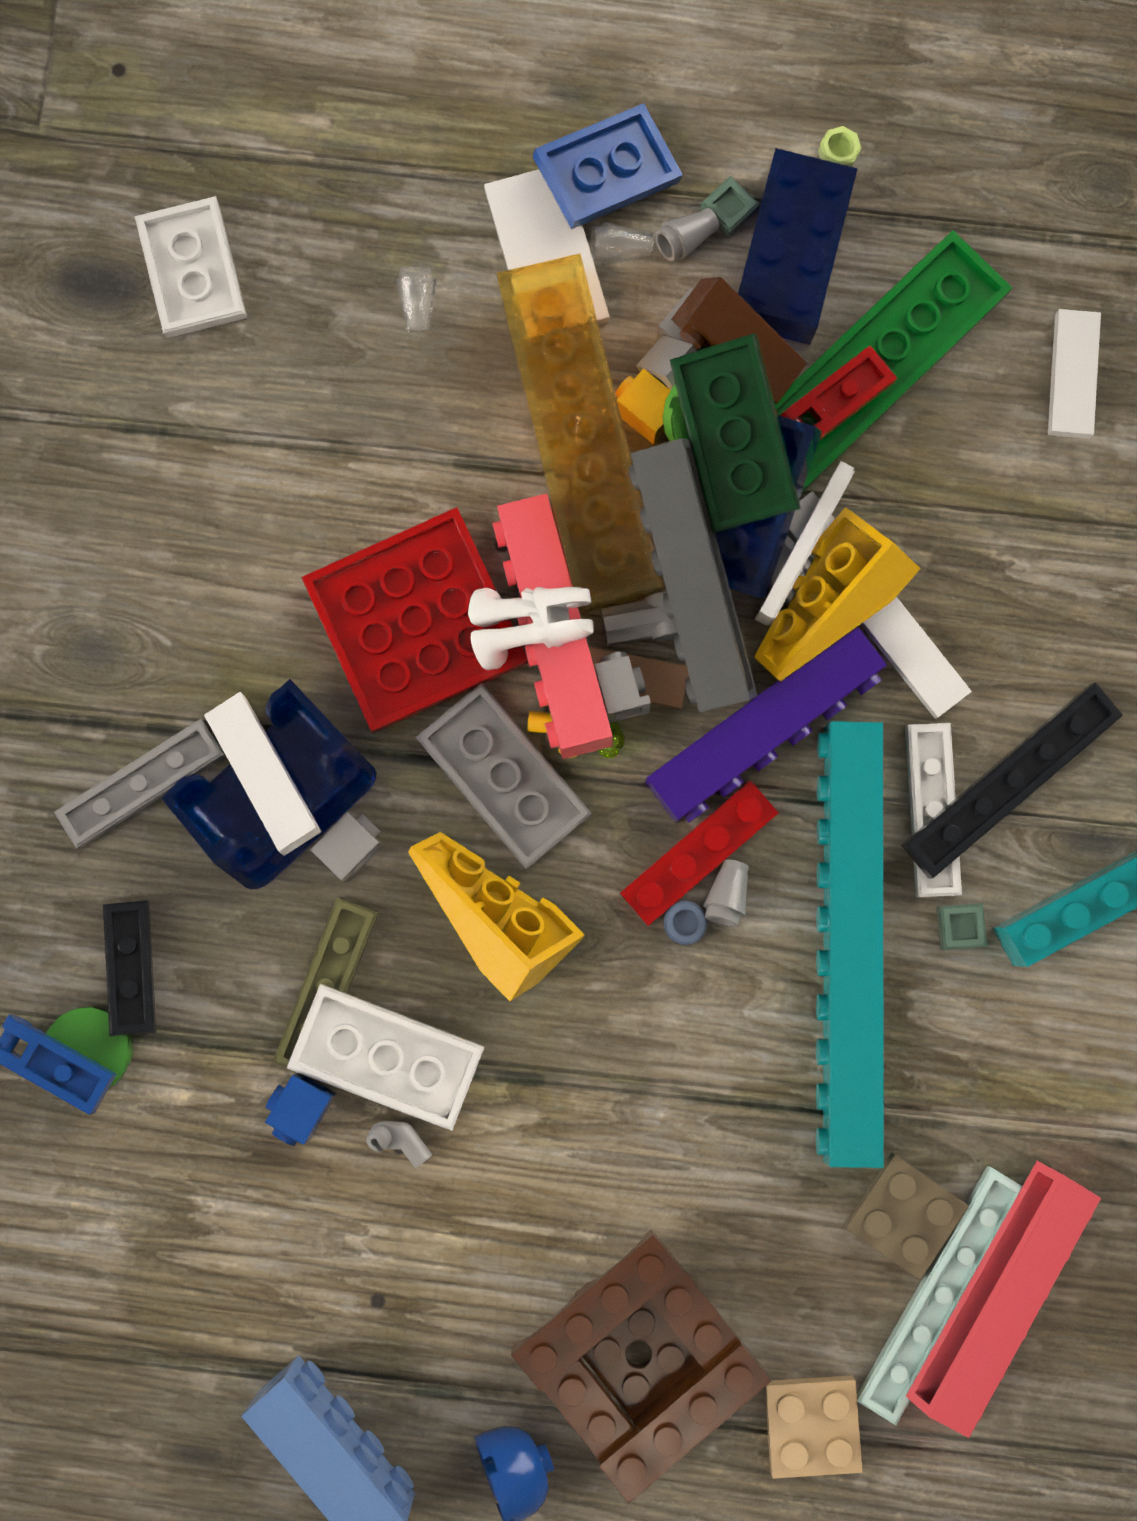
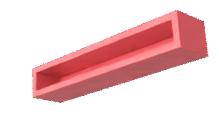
M547 493L498 505L500 521L493 522L492 525L498 548L506 546L510 560L502 562L508 587L517 585L520 598L525 588L534 590L536 587L548 589L572 587ZM578 607L569 609V620L581 619ZM530 616L517 618L519 626L533 623ZM586 637L568 642L561 647L553 646L548 648L543 643L524 645L529 667L538 665L541 676L540 681L534 682L540 708L548 706L552 721L544 723L550 748L559 747L562 759L613 747V735Z
M1036 1161L906 1395L927 1416L968 1438L970 1437L997 1386L1003 1379L1019 1346L1025 1339L1040 1308L1047 1299L1061 1270L1070 1258L1071 1252L1083 1230L1092 1218L1093 1212L1101 1200L1099 1196L1058 1171Z

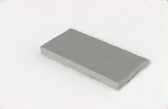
M482 683L416 736L420 744L526 870L592 815L591 811Z

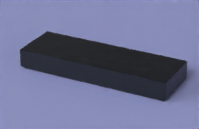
M146 900L103 904L109 1036L119 1037L157 1033L149 902Z

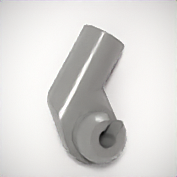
M381 1121L372 1126L366 1137L369 1148L375 1152H381L383 1149L402 1150L414 1168H417L433 1155L413 1127L406 1122Z

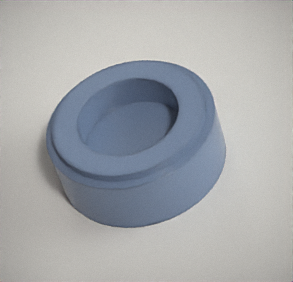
M681 901L673 904L666 911L663 927L666 935L672 941L682 945H689L703 937L707 929V919H705L704 910L699 905L690 901Z

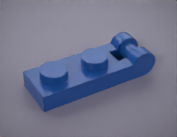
M8 1014L2 1025V1028L5 1030L0 1037V1064L88 1115L94 1114L117 1074L35 1028L25 1019ZM20 1039L29 1043L22 1056L14 1050Z

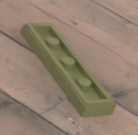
M337 897L273 1059L274 1063L285 1067L288 1066L320 984L348 994L379 912Z

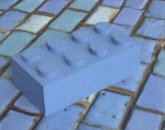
M298 1355L257 1392L241 1417L328 1521H407L415 1492L412 1490L414 1484L410 1476L399 1465L393 1467L383 1456L384 1448L381 1442L371 1431L367 1430L364 1433L353 1420L355 1417L354 1411L347 1401L339 1395L334 1397L324 1386L326 1381L320 1369L311 1361L305 1363Z

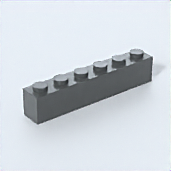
M680 438L631 453L633 464L629 465V475L636 491L640 490L645 507L640 509L641 521L646 533H652L656 550L652 551V562L656 574L659 577L663 576L667 593L663 594V603L669 619L674 618L678 636L674 637V644L679 660L681 662L686 661L690 678L685 680L689 700L692 704L697 703L699 713L751 700L757 696V691L716 534L712 530L690 439Z

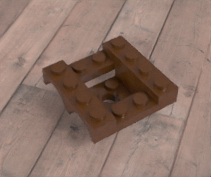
M652 1229L644 1235L642 1240L621 1261L597 1279L586 1283L551 1320L529 1337L516 1342L512 1346L511 1356L540 1392L543 1390L599 1460V1467L628 1504L771 1382L766 1370ZM642 1341L649 1345L651 1355L646 1362L634 1364L627 1359L625 1352L632 1342ZM581 1357L585 1359V1361L589 1364L592 1370L596 1373V1375L600 1378V1380L604 1383V1385L620 1403L623 1409L631 1417V1419L633 1420V1424L626 1417V1415L619 1408V1406L615 1403V1401L611 1398V1396L607 1393V1391L603 1388V1386L599 1383V1381L595 1378V1376L584 1364V1362L580 1359Z

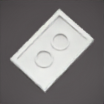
M216 196L135 216L163 334L166 338L247 318Z

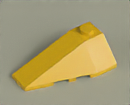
M847 507L841 511L819 537L811 552L815 558L805 576L799 575L792 588L796 593L788 608L778 613L754 656L779 681L784 680L890 604L921 569L895 543Z
M441 832L411 846L408 851L480 971L509 1001L514 1000L537 985L585 936L555 904L542 897L540 902L518 889L519 881L509 875L506 880L500 878L485 868L484 859Z

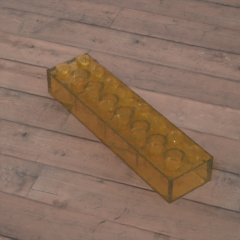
M581 253L497 272L498 293L572 587L586 588L590 591L591 604L578 607L579 613L582 614L644 599L649 595L661 592L663 588L661 576L659 577L656 574L651 554L654 548L650 533H646L641 521L640 509L643 508L640 491L634 489L629 475V465L633 463Z

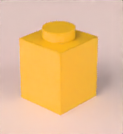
M643 368L635 379L630 375L615 392L617 397L615 414L654 445L665 432L663 411L666 398L671 390Z

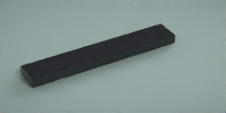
M1096 682L1088 685L901 846L928 879L934 878L1120 719L1123 714Z

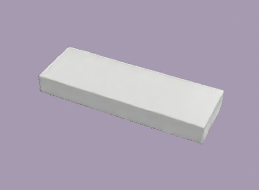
M1059 309L1055 314L1048 435L1090 439L1094 435L1101 323L1100 312Z

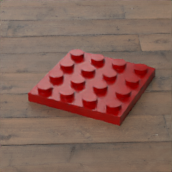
M458 507L301 577L373 734L528 663L522 646L508 649L507 660L498 669H484L475 656L470 639L473 631L513 627L509 619L493 626L479 627L472 624L469 619V603L474 591L482 588H490L495 591L496 589Z

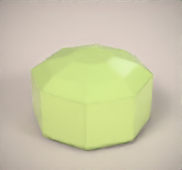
M841 126L826 132L820 143L818 153L822 166L838 173L852 169L862 147L857 133Z

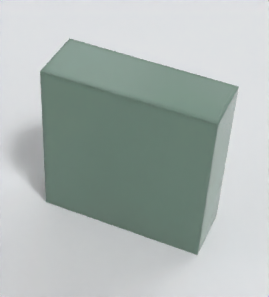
M730 176L701 203L700 210L702 211L705 208L713 210L719 221V229L729 238L758 211L760 204Z
M983 903L936 907L941 950L988 947Z

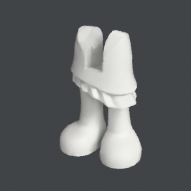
M536 587L534 590L525 588L521 593V598L501 599L497 591L490 588L475 590L471 596L468 611L472 624L479 627H489L504 620L529 616L533 620V623L473 631L470 638L471 644L480 665L486 670L498 669L506 662L508 649L539 643L545 644L548 648L553 646L561 647L568 642L593 634V620H569L570 608L591 604L589 589L581 587L552 589Z

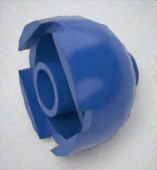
M512 1426L490 1429L474 1436L490 1489H492L494 1497L498 1501L496 1505L502 1521H524L534 1515L544 1504L549 1491L547 1473L554 1471V1466L545 1443L536 1446L528 1432L519 1427Z

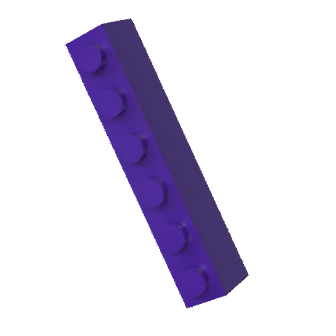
M857 626L784 680H778L646 778L645 783L675 823L682 817H685L687 822L690 823L710 808L705 800L718 791L724 798L743 784L744 781L739 775L751 766H754L759 772L779 756L774 751L778 746L787 740L794 746L813 732L808 724L820 715H823L826 721H828L848 705L843 698L851 692L857 690L860 695H863L882 681L877 673L886 667L887 664Z

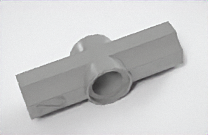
M667 591L649 595L644 598V601L601 608L602 626L607 647L651 638L655 642L668 641L678 636L674 618L669 619L664 608L663 594L667 593Z

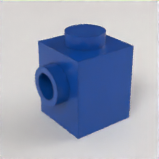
M295 1073L291 1076L286 1087L278 1085L272 1093L265 1107L271 1111L265 1123L274 1128L272 1134L284 1143L295 1146L299 1142L304 1145L312 1138L337 1093L308 1076Z

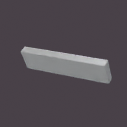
M199 719L57 809L54 813L74 846L81 849L218 762L226 755L205 721Z

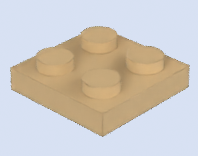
M853 1375L772 1380L764 1387L770 1472L773 1479L863 1473L856 1380Z

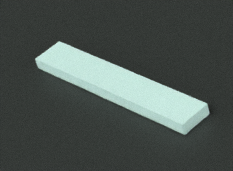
M987 1165L965 1203L969 1206L931 1263L857 1392V1402L897 1425L910 1402L906 1397L909 1389L1022 1188L1021 1185Z

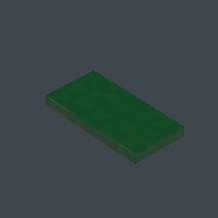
M757 334L746 335L670 359L713 533L801 509Z

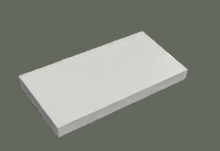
M540 170L484 184L486 197L529 344L608 323L610 316L583 225L571 230Z
M320 984L287 1069L452 1131L484 1046Z

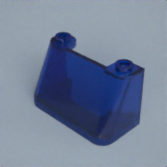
M291 679L269 697L265 713L273 725L265 732L321 830L319 834L285 856L277 850L231 764L211 782L201 775L183 777L161 797L212 862L244 887L251 890L262 888L273 881L369 791L377 776V772L370 762Z

